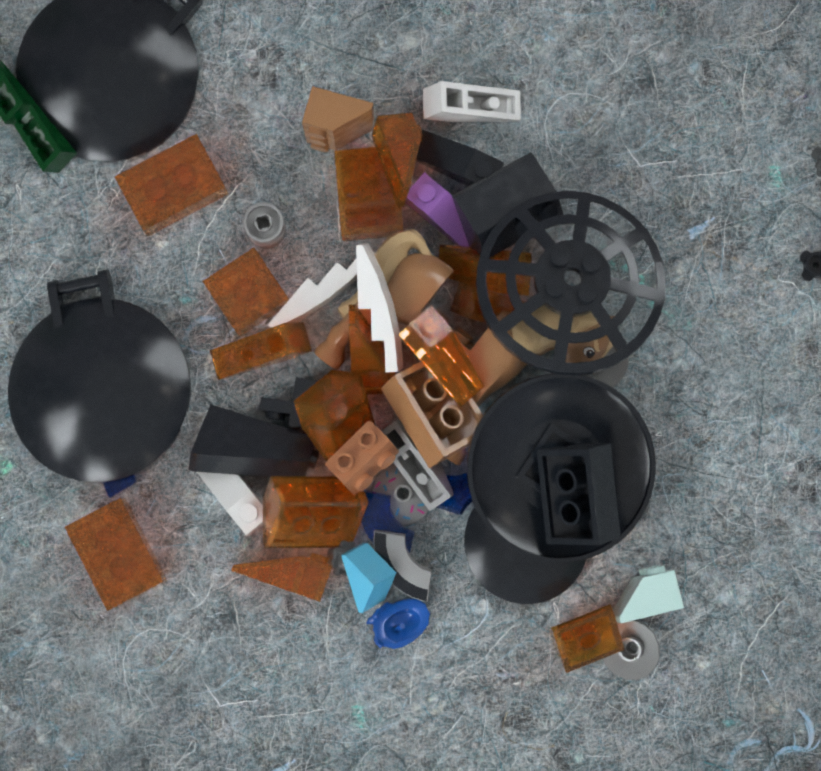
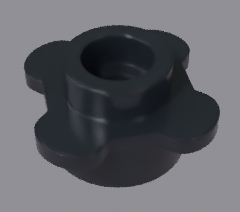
M821 250L813 253L804 251L800 255V261L803 263L802 278L806 281H811L813 278H821ZM818 263V268H814L813 264Z

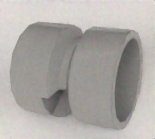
M263 202L251 206L246 211L243 219L244 229L250 241L256 247L270 249L282 242L286 234V224L277 207Z

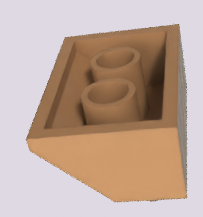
M312 86L302 120L307 143L311 144L310 147L312 149L328 152L329 149L338 150L374 130L373 103Z
M443 350L397 373L381 387V390L429 469L470 445L475 428L483 414Z

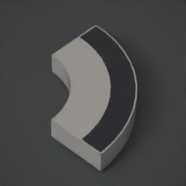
M375 529L373 538L374 550L396 572L392 584L404 594L427 602L432 569L420 565L412 558L407 549L406 534Z

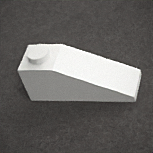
M440 81L423 89V119L445 122L521 121L520 91Z
M197 472L245 535L250 536L273 517L240 475Z

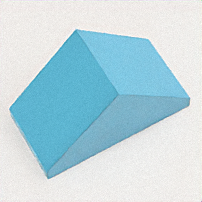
M362 543L342 554L341 557L358 612L364 613L384 601L396 575V572L368 543Z

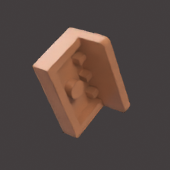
M367 421L326 461L325 466L355 496L359 491H364L371 485L373 477L381 469L388 468L394 462L395 455L399 453V450L371 421Z

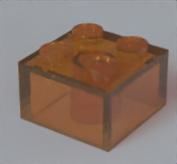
M254 247L202 281L239 337L280 311L289 300Z

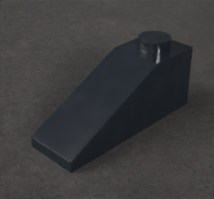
M422 129L407 156L466 186L476 183L504 166V162L475 148Z

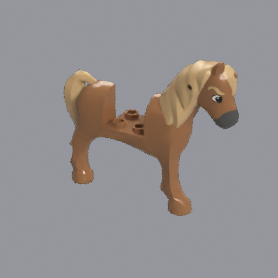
M414 229L399 231L387 237L374 255L383 271L389 288L397 321L420 332L439 351L443 350L479 408L491 393L504 387L519 375L527 364L508 352L493 336L489 327L477 343L473 345L471 343L473 337L460 327L454 330L446 324L449 318L436 308L431 311L425 309L454 270L444 261L432 255L423 236ZM412 248L417 249L419 252L408 255V251ZM358 290L350 299L339 305L338 312L343 319L332 326L326 340L320 343L314 350V353L323 362L337 370L345 361L346 345L358 331L371 324V309H358ZM545 305L532 313V316L542 324L558 330L560 314L551 311ZM503 309L497 316V319L501 321L510 313ZM592 313L573 317L571 333L587 332L600 327ZM523 320L507 332L516 342L539 356L555 348V340L538 334L527 326ZM607 335L590 342L569 343L565 362L580 363L604 358L613 345ZM593 373V374H585V375H583V376H587V377L593 378L594 373ZM466 448L451 456L448 460L460 466L467 455Z

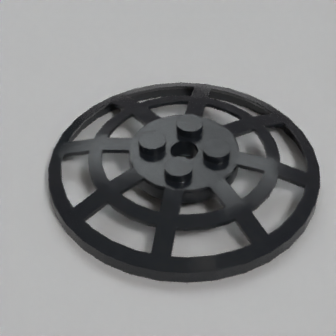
M560 191L546 193L533 197L514 207L491 230L482 247L477 265L476 291L478 304L484 321L493 336L508 352L520 361L536 369L553 374L573 376L593 374L609 369L626 360L643 345L652 333L661 315L665 300L666 278L664 265L658 247L648 230L634 215L622 206L604 197L586 192ZM578 199L576 215H559L538 222L527 210L537 204L550 200ZM590 202L601 204L617 212L636 229L621 237L607 224L589 217ZM517 218L527 231L515 243L508 261L489 259L491 250L500 233L509 222ZM575 224L572 240L555 243L545 231L547 228L557 225ZM587 226L602 232L613 243L600 251L591 244L586 243ZM532 238H535L545 250L537 264L518 262L524 247ZM643 239L648 245L655 263L657 289L639 284L638 267L630 247ZM622 253L628 266L629 281L611 277V270L607 261ZM568 271H575L580 275L581 282L575 286L569 285L564 280V274ZM487 272L506 273L507 293L515 310L501 321L494 314L488 297ZM516 275L534 277V287L537 294L524 303L521 301L517 290ZM609 290L627 294L622 308L612 319L602 306V302ZM636 297L654 301L653 310L645 326L627 344L617 327L630 314ZM545 305L551 311L560 314L558 330L542 324L532 316V313ZM592 313L600 327L587 332L571 333L573 317ZM523 320L527 326L538 334L556 341L553 359L541 357L527 350L507 332ZM607 335L617 351L607 357L594 361L580 363L565 362L569 343L590 342L600 339Z

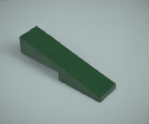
M0 59V116L5 124L15 126L43 172L59 173L77 152L46 117L33 98Z

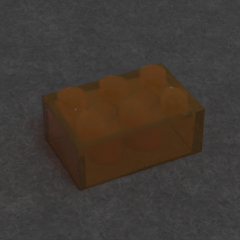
M197 133L114 176L137 221L147 236L228 195L226 187Z
M119 498L65 526L107 611L114 610L168 581L126 499Z

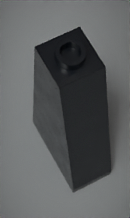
M210 404L191 450L189 470L206 473L305 479L308 469H315L320 451L315 450L317 437Z

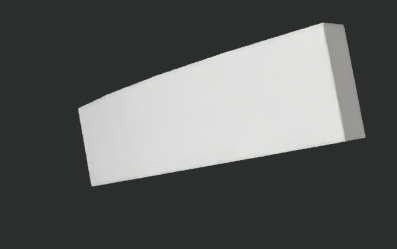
M362 243L356 245L358 309H371L372 341L384 340L385 372H399L403 369L401 335L394 303L383 271L369 243Z
M357 258L347 270L337 262L318 285L307 278L271 320L268 327L275 333L306 318L331 302L357 280Z

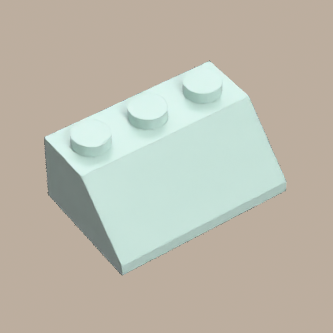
M665 565L638 569L639 576L631 578L610 613L611 621L625 623L684 608L675 570H666Z

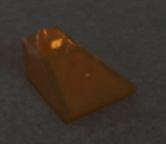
M611 604L548 627L554 648L566 673L625 650Z

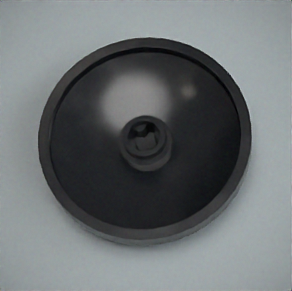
M475 507L468 518L464 534V548L468 565L479 583L490 593L503 600L518 604H536L553 599L566 591L575 582L585 565L586 559L569 563H553L521 555L510 549L490 532L481 520Z

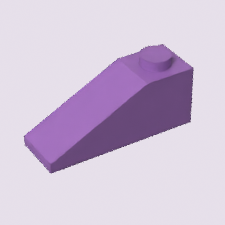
M424 172L404 195V202L475 260L480 254L468 244L452 195Z

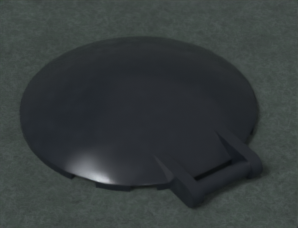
M53 0L36 16L23 37L17 57L16 79L77 152L75 157L85 160L118 162L129 160V158L144 152L148 153L163 144L176 132L188 115L195 99L199 75L198 59L192 37L185 25L198 11L203 0H178L184 5L179 12L163 0Z
M108 269L98 271V275L60 283L58 280L47 282L51 314L40 321L25 338L15 356L10 371L8 403L15 430L27 450L40 463L64 477L83 482L105 483L138 474L150 467L151 463L157 460L165 451H168L179 435L186 411L188 412L191 379L183 349L171 331L153 314L132 303L115 299L112 279ZM100 287V297L67 304L63 303V294Z

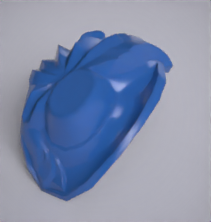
M403 599L395 603L386 602L368 618L366 624L373 625V632L375 633L373 640L379 648L383 646L392 649L402 648L413 642L423 633L429 624L430 613L425 603L420 600Z

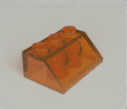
M271 476L263 497L264 548L339 547L342 540L347 542L354 541L369 503L365 492L359 491L354 496L336 476Z

